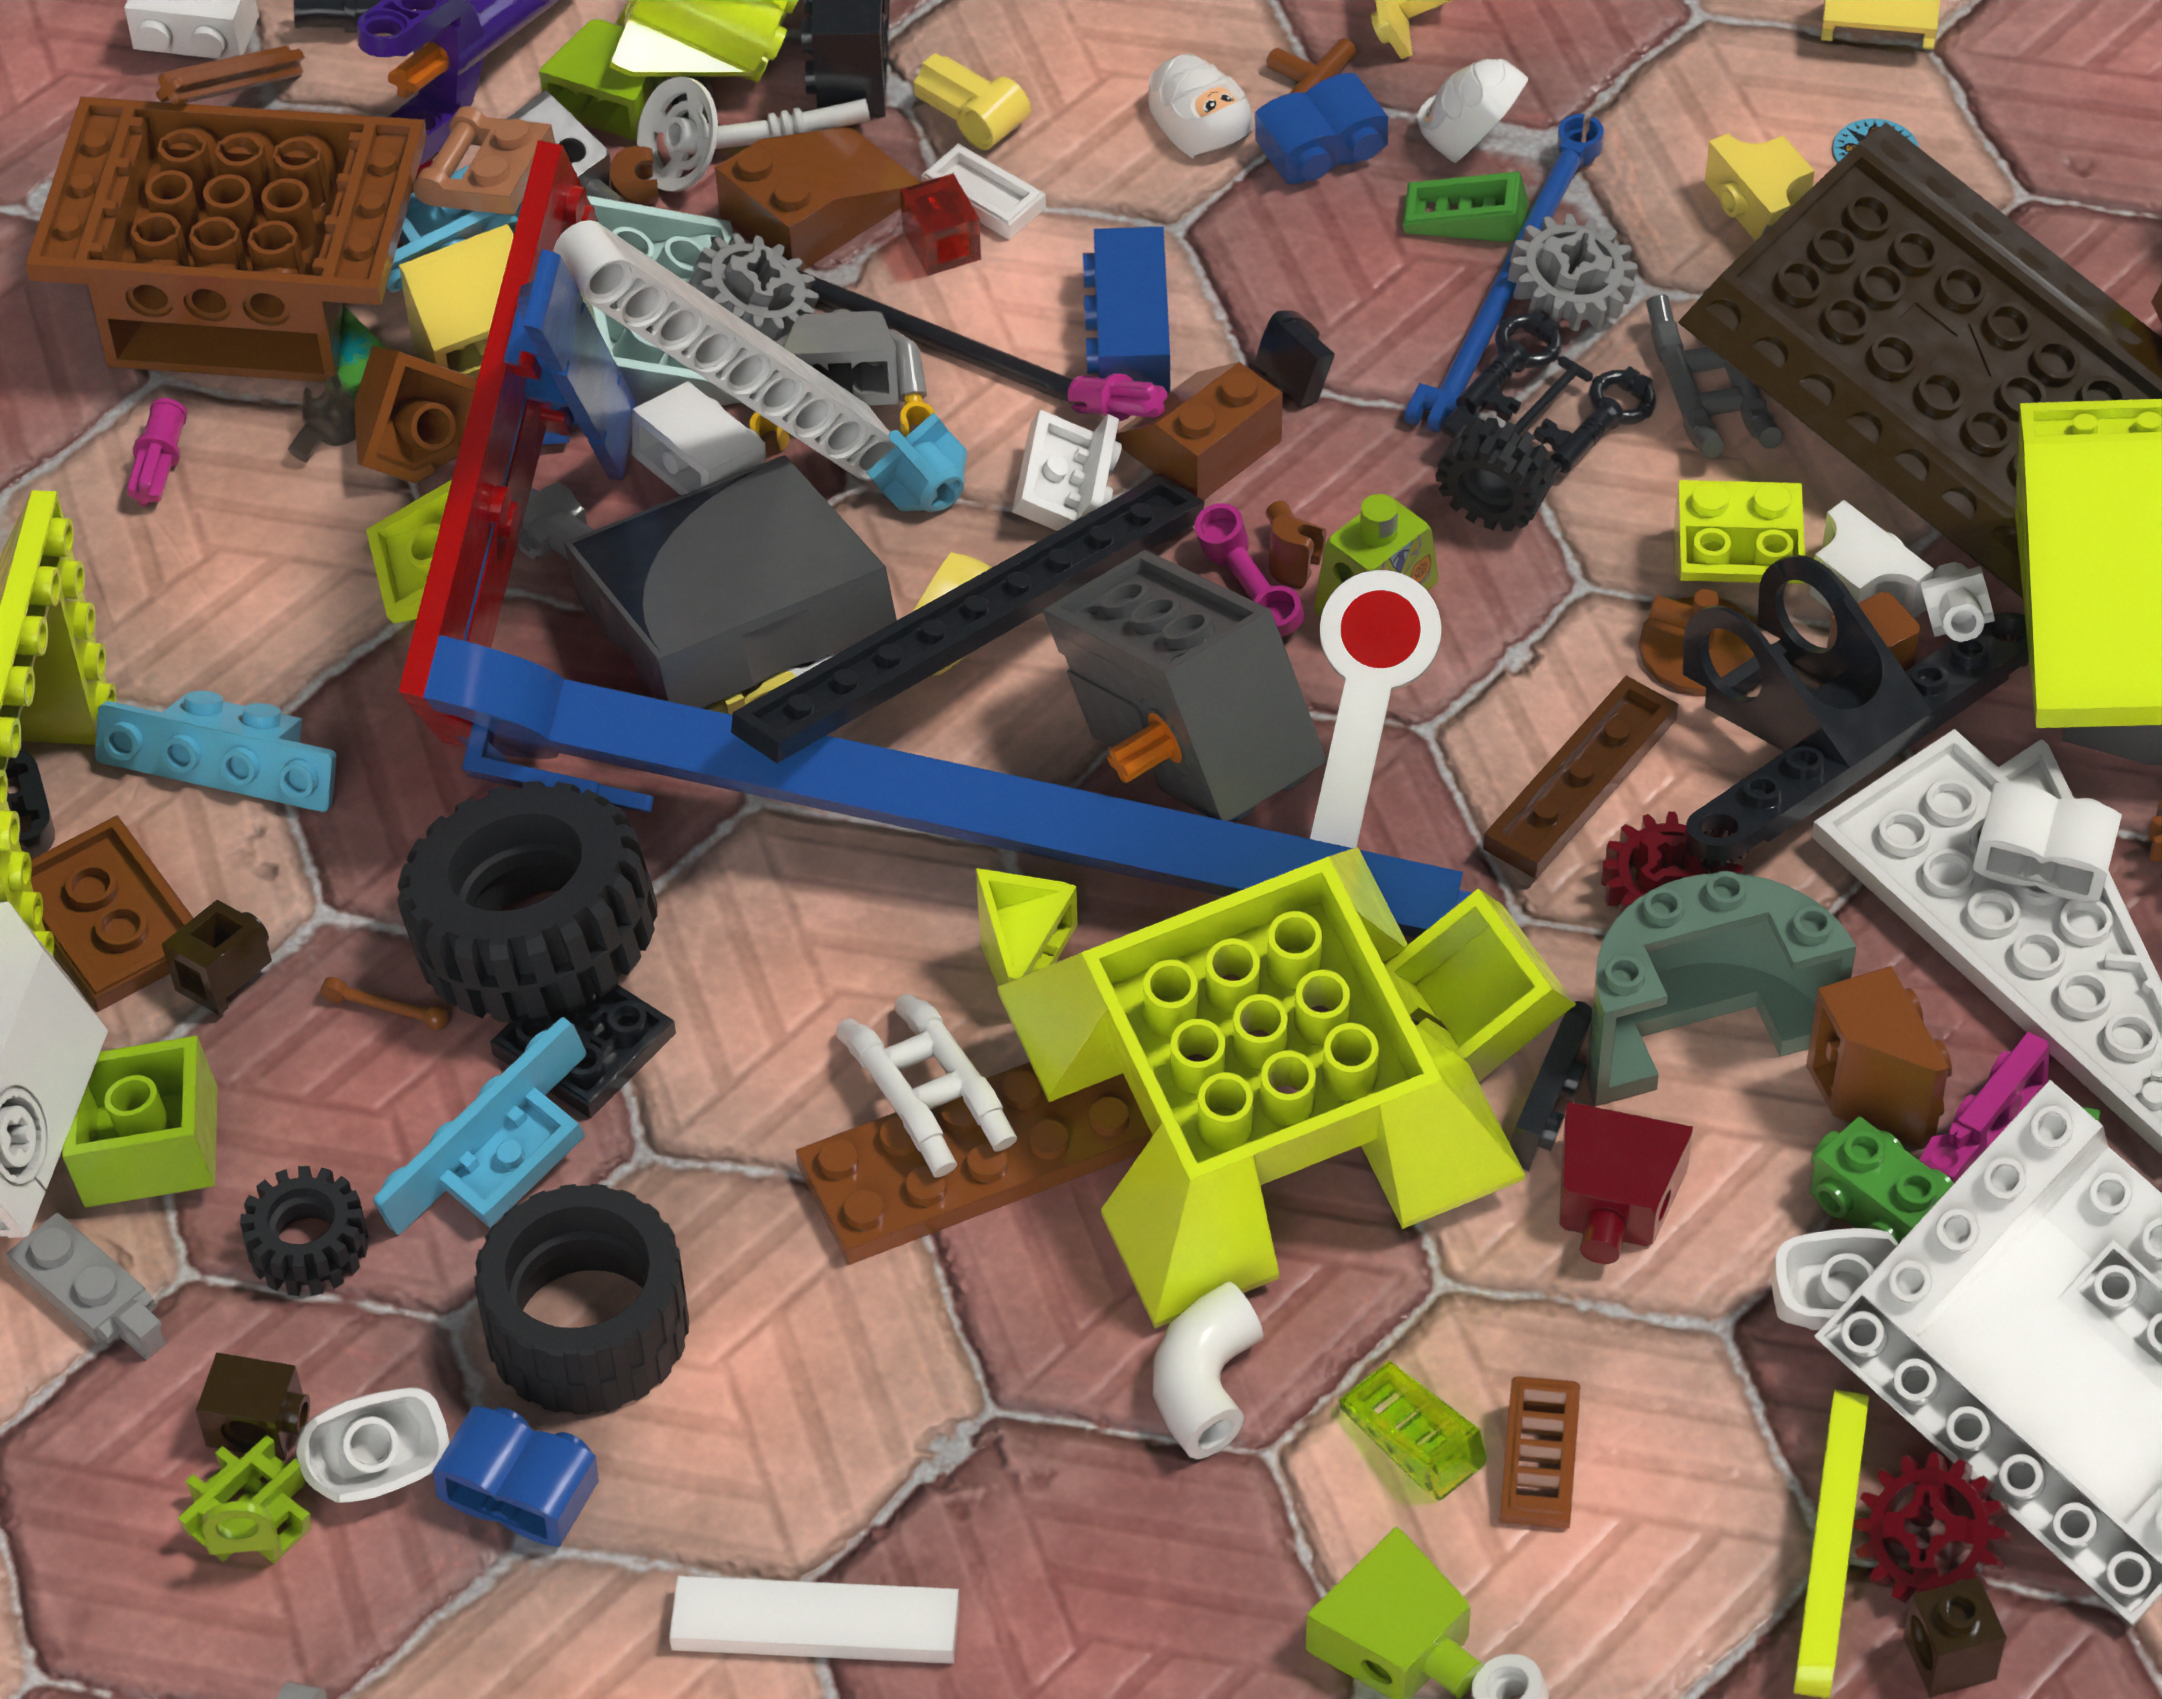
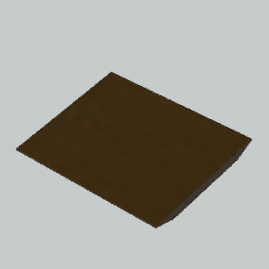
M1885 123L1867 136L1844 156L1735 260L1678 321L1682 327L2021 598H2023L2015 519L2020 403L2162 399V337L1888 123Z

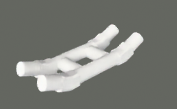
M904 994L897 999L895 1004L897 1015L907 1022L909 1029L916 1036L885 1049L878 1035L867 1025H862L851 1018L844 1019L839 1023L836 1030L838 1039L849 1048L850 1054L858 1060L862 1067L867 1069L903 1121L904 1128L910 1135L917 1150L921 1151L934 1177H942L950 1173L957 1167V1163L943 1138V1132L930 1111L931 1109L963 1096L964 1103L971 1111L976 1123L983 1129L994 1151H1002L1017 1141V1137L1003 1113V1106L986 1078L981 1077L943 1024L940 1014L927 1001L920 1000L913 994ZM935 1057L947 1074L912 1089L900 1071Z

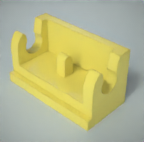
M1824 0L1821 40L1832 41L1835 26L1923 34L1922 49L1934 50L1938 31L1940 0Z

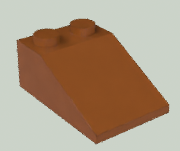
M851 126L759 139L715 167L720 217L723 220L730 221L731 226L751 243L757 235L762 237L764 245L773 249L778 244L784 246L782 256L785 259L800 258L803 261L799 269L800 271L806 270L925 193L924 184Z

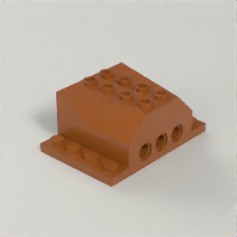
M80 96L25 263L29 281L88 285L108 367L338 383L337 375L339 371L343 304H382L412 194V185L416 179L427 138L425 121L421 119L199 104H180L175 106L170 102Z

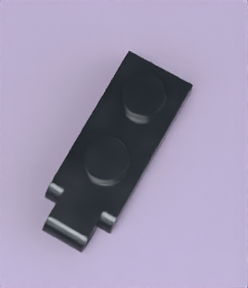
M1576 1001V1005L1566 1012L1562 1018L1516 1124L1510 1145L1524 1170H1530L1539 1148L1549 1152L1552 1151L1565 1118L1564 1114L1555 1111L1560 1097L1573 1101L1587 1067V1064L1576 1060L1592 1018V1008L1585 1002Z

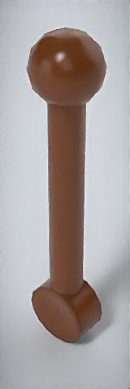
M327 977L320 988L321 995L330 1002L341 1003L345 999L422 1020L431 1030H441L447 1026L449 1021V1014L442 1006L434 1005L426 1009L349 988L344 981L335 977Z

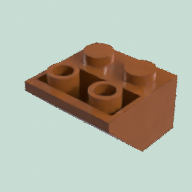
M1892 966L1818 988L1806 1067L1833 1117L1852 1123L1860 1116L1876 1129L1891 1133L1899 1141L1921 1149L1926 1148L1931 1137L1936 1136L1939 1117L1944 1114L1943 1096L1946 1080L1952 1074V1065L1944 1043L1938 1038L1933 1040L1923 1023L1922 1008L1915 992L1911 988L1904 989Z

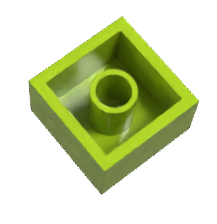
M197 1035L100 1051L70 1131L63 1144L62 1153L63 1160L84 1208L215 1186L218 1086Z

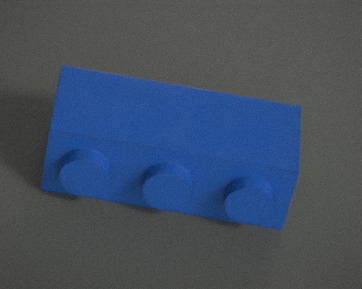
M1164 226L1094 229V253H1083L1084 288H1095L1096 295H1084L1085 331L1097 330V338H1086L1087 374L1099 373V377L1105 379L1114 373L1126 374L1133 381L1151 382L1155 386H1163L1168 394L1171 392Z

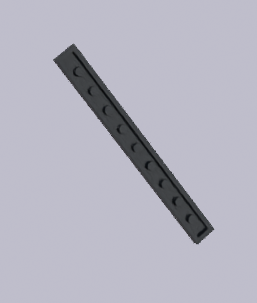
M1159 474L734 711L731 733L775 763H779L1042 613L1044 608L1143 550L1150 551L1194 526L1198 514L1204 509L1205 501Z

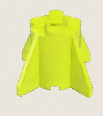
M627 0L616 23L624 26L609 67L627 76H740L746 80L758 83L769 59L774 60L781 48L787 29L781 27L786 14L793 12L798 0Z

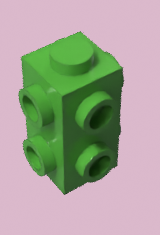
M1860 1116L1841 1133H1838L1836 1130L1829 1132L1819 1142L1811 1156L1814 1168L1810 1194L1816 1198L1819 1205L1831 1216L1843 1218L1855 1228L1891 1232L1898 1244L1954 1185L1953 1181L1946 1174L1937 1169H1930L1907 1152L1899 1140L1891 1133L1876 1129Z

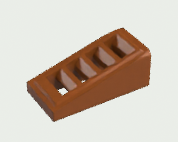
M1516 1376L1511 1379L1500 1522L1570 1529L1581 1387L1578 1382ZM1521 1433L1562 1437V1442L1521 1438ZM1519 1461L1560 1465V1470L1518 1466ZM1517 1486L1558 1490V1498L1516 1494Z

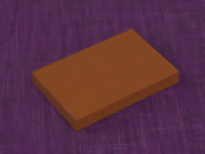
M118 815L31 859V884L33 891L40 892L42 895V922L44 929L53 933L54 950L98 1011L170 974L161 944L194 917Z

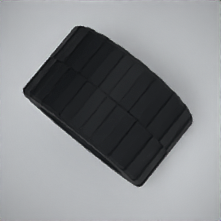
M591 1184L590 1186L563 1185L551 1191L545 1192L543 1190L529 1196L530 1199L520 1205H514L504 1213V1217L498 1224L491 1227L485 1236L486 1241L483 1248L478 1251L475 1262L477 1275L474 1276L475 1291L487 1350L491 1362H494L496 1365L497 1374L506 1385L513 1387L516 1390V1394L528 1402L533 1401L542 1405L543 1409L557 1413L559 1411L573 1412L574 1415H584L602 1410L608 1412L619 1409L621 1405L633 1400L637 1401L649 1394L650 1389L658 1383H662L670 1375L674 1363L680 1360L685 1349V1336L689 1334V1314L680 1251L676 1247L675 1235L669 1224L664 1223L660 1218V1213L649 1203H643L636 1198V1195L625 1190L610 1189L607 1185ZM595 1270L615 1273L630 1279L642 1288L638 1297L624 1311L607 1321L586 1327L567 1328L552 1326L534 1319L523 1311L534 1294L549 1282L564 1275L580 1271Z

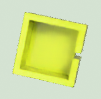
M1479 888L1408 944L1405 950L1384 964L1410 1017L1420 1022L1417 1026L1467 1061L1478 1083L1576 1005L1505 907Z

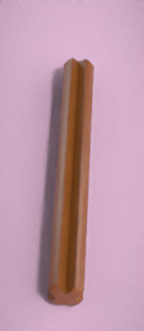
M285 45L166 71L157 78L161 88L156 91V95L161 102L170 100L176 106L293 79L303 73L300 62L305 59V56L300 49L290 50Z

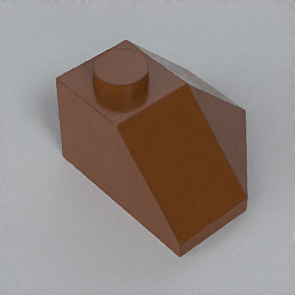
M372 346L354 402L358 465L411 483H417L436 473V468L458 457L477 378L400 351Z

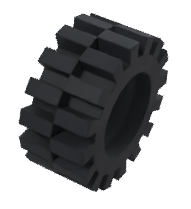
M1477 418L1471 420L1468 426L1463 424L1459 428L1437 466L1439 469L1435 474L1436 482L1442 483L1439 491L1442 497L1453 496L1449 506L1456 512L1462 507L1466 509L1468 513L1465 519L1472 523L1479 517L1484 519V527L1494 530L1498 522L1503 531H1512L1515 525L1521 529L1527 526L1530 520H1533L1554 483L1555 475L1552 472L1555 466L1553 460H1544L1548 451L1543 444L1536 447L1531 445L1535 438L1531 433L1526 431L1522 437L1514 433L1517 427L1516 424L1507 421L1504 428H1499L1497 418H1487L1484 425Z
M298 1166V1178L289 1179L287 1170L284 1169L275 1173L278 1183L276 1186L272 1187L265 1179L256 1186L259 1199L251 1195L247 1197L244 1203L246 1214H241L240 1219L248 1259L259 1280L265 1277L267 1286L275 1291H278L283 1282H285L287 1293L292 1296H300L301 1285H309L311 1296L323 1294L321 1282L328 1279L334 1289L344 1284L343 1269L352 1275L360 1268L358 1256L365 1258L368 1250L366 1241L368 1233L360 1198L356 1190H351L350 1182L341 1175L334 1181L332 1170L322 1167L317 1178H313L310 1166ZM318 1218L330 1224L329 1230L323 1236L309 1243L291 1244L279 1238L284 1228L301 1219Z

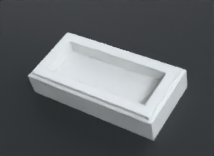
M960 144L954 146L921 175V182L924 184L925 192L1008 240L1012 239L1046 209V194Z

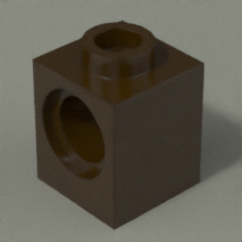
M216 1352L196 1408L206 1447L220 1449L223 1446L229 1451L248 1453L260 1440L268 1435L274 1440L275 1456L285 1460L293 1436L299 1435L301 1428L308 1422L310 1413V1397L302 1392L296 1365Z
M1980 1577L1913 1594L1903 1635L1930 1698L1996 1680L2007 1638Z

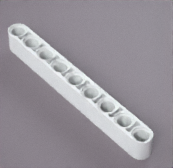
M592 220L578 222L566 229L556 241L553 252L561 255L578 290L591 305L855 477L864 481H872L866 472L892 450L895 445L889 439L890 432L865 402L600 223Z

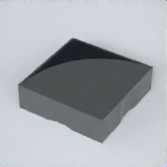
M786 455L564 542L579 603L609 641L625 651L632 659L637 668L638 677L653 696L664 701L697 708L705 707L754 687L759 682L785 669L819 660L844 650L897 621L886 566Z

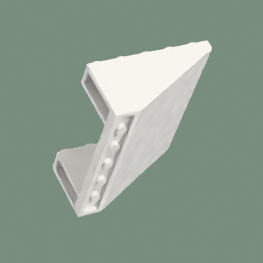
M2049 1080L1814 1337L1950 1461L1955 1463L1960 1458L1972 1465V1476L1970 1478L1972 1481L1983 1475L1989 1478L1995 1484L1989 1496L1993 1500H2000L2005 1503L2009 1510L2008 1513L2134 1626L2162 1598V1193L2108 1147L2103 1125Z

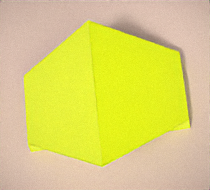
M976 868L980 946L997 986L1056 963L1078 926L1076 886L1061 881Z

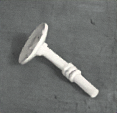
M673 77L661 83L648 98L639 120L637 146H645L652 149L654 164H652L653 177L650 179H657L658 188L664 191L680 192L692 187L701 179L710 165L715 149L747 146L759 139L849 126L870 121L866 99H860L802 112L797 107L793 108L792 115L787 110H783L778 118L775 113H769L767 120L718 126L715 104L708 90L700 82L692 78ZM686 93L688 101L677 103L667 114L665 110L676 97ZM703 107H705L709 125L707 124L706 118L702 113ZM684 113H689V119L681 118ZM658 133H663L664 144L671 158L665 167H663L658 154ZM689 154L694 155L691 159L687 160ZM695 168L690 174L681 177L683 170Z

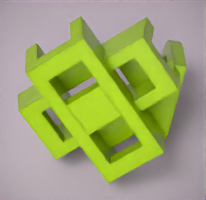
M268 1435L260 1440L241 1459L222 1446L215 1453L221 1468L207 1482L204 1483L194 1474L185 1481L194 1503L178 1517V1520L185 1532L209 1551V1555H215L223 1562L232 1553L258 1551L275 1564L311 1530L310 1513L290 1499L305 1485V1479L300 1470L301 1465L296 1457L288 1465L276 1457L274 1440ZM264 1476L270 1482L265 1484L259 1478ZM241 1488L246 1491L238 1501L227 1502ZM283 1522H286L289 1526L280 1535L277 1534L276 1529Z

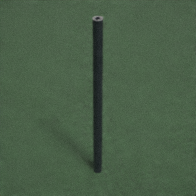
M710 237L711 243L717 237ZM800 270L798 271L799 274H807V275H810V274L805 273V272H803V271H800ZM813 276L815 281L810 290L819 294L817 303L835 310L880 312L883 314L888 329L896 330L912 341L1067 403H1072L1068 401V389L1074 379Z

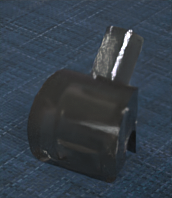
M338 373L325 380V390L319 397L312 398V392L308 386L303 392L302 420L305 424L288 447V451L303 462H308L321 442L331 446H341L356 439L354 408L356 396Z

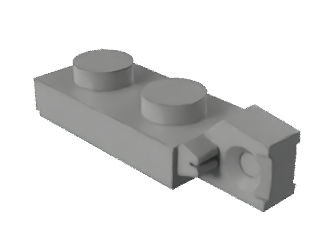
M58 1212L6 1253L9 1265L13 1271L97 1344L103 1340L109 1344L119 1336L146 1360L167 1344V1340L162 1336L160 1329L162 1326L161 1321L149 1311L155 1306V1303L153 1302L154 1299L146 1292L145 1287Z

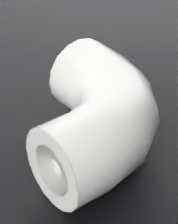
M1230 1281L1198 1298L1169 1324L1154 1355L1153 1398L1171 1434L1188 1456L1194 1459L1207 1458L1219 1452L1241 1430L1244 1423V1415L1223 1389L1220 1383V1373L1224 1365L1233 1357L1263 1340L1262 1326L1253 1307L1243 1292Z

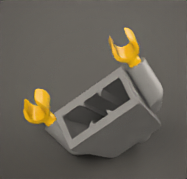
M837 309L831 313L803 314L796 318L790 334H786L775 341L867 405L899 404V401L905 402V406L900 412L899 432L904 437L910 434L909 426L920 425L933 412L935 413L929 404L922 401L927 396V390L918 346L896 330L888 329L883 314L880 312H851L846 309ZM755 412L749 421L750 429L754 430L760 438L766 432L777 431L779 450H785L789 444V433Z

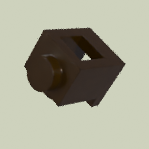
M218 899L161 944L175 991L218 1015H221L229 1008L226 1000L227 997L272 962L267 944L269 935L262 922L249 912L241 913Z

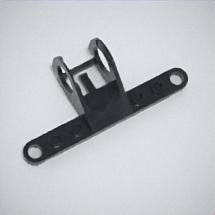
M1789 555L1781 558L1766 569L1760 581L1757 627L1780 638L1776 643L1770 645L1762 632L1749 619L1733 609L1723 606H1706L1695 613L1688 621L1684 632L1682 675L1706 688V709L1784 751V753L1689 816L1686 823V849L1689 850V855L1691 857L1696 856V861L1701 863L1706 859L1707 865L1713 866L1714 861H1719L1720 866H1726V861L1728 860L1731 864L1737 863V858L1743 860L1746 857V853H1749V850L1764 840L1770 842L2009 680V674L2021 666H2028L2029 653L2025 615L2012 612L1994 614L1995 621L1984 624L1983 630L1977 638L1963 642L1952 640L1907 671H1904L1838 576L1824 564L1803 555ZM1789 580H1799L1811 585L1820 592L1830 605L1837 624V638L1832 648H1822L1810 643L1792 625L1784 605V589ZM1716 628L1725 629L1736 634L1749 646L1755 655L1722 678L1717 673L1709 653V637L1712 630ZM2007 635H2010V640H2014L2015 636H2017V641L2015 642L2003 640H2006ZM1792 666L1825 684L1817 690L1805 685ZM1761 684V691L1757 697L1743 695L1756 685ZM1717 829H1721V834L1723 835L1728 831V837L1715 838L1708 835H1710V830H1712L1713 834H1717Z

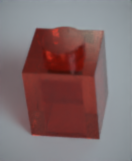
M954 173L900 189L902 231L927 276L981 260L979 217Z

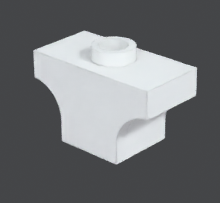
M1845 500L1829 510L1826 517L1822 549L1815 554L1814 559L1824 564L1838 576L1857 604L1880 592H1888L1899 601L1914 619L1927 610L1920 582L1932 579L1934 568L1906 548L1897 536L1885 532ZM1810 586L1809 595L1833 613L1826 599L1814 587Z

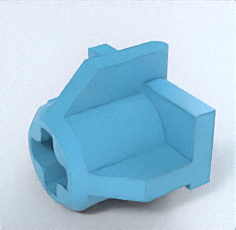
M933 412L906 437L898 430L891 431L889 439L895 447L866 472L879 490L899 511L925 510L927 512L944 510L955 503L960 497L965 484L964 474L968 451L951 434L941 419Z

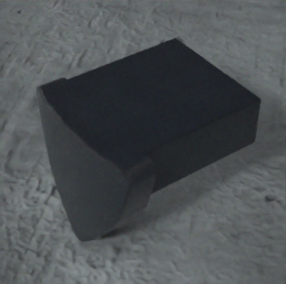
M1291 310L1277 311L1272 315L1264 330L1256 356L1255 367L1264 376L1268 375L1300 406L1318 402L1335 353L1318 339L1319 331L1300 313Z

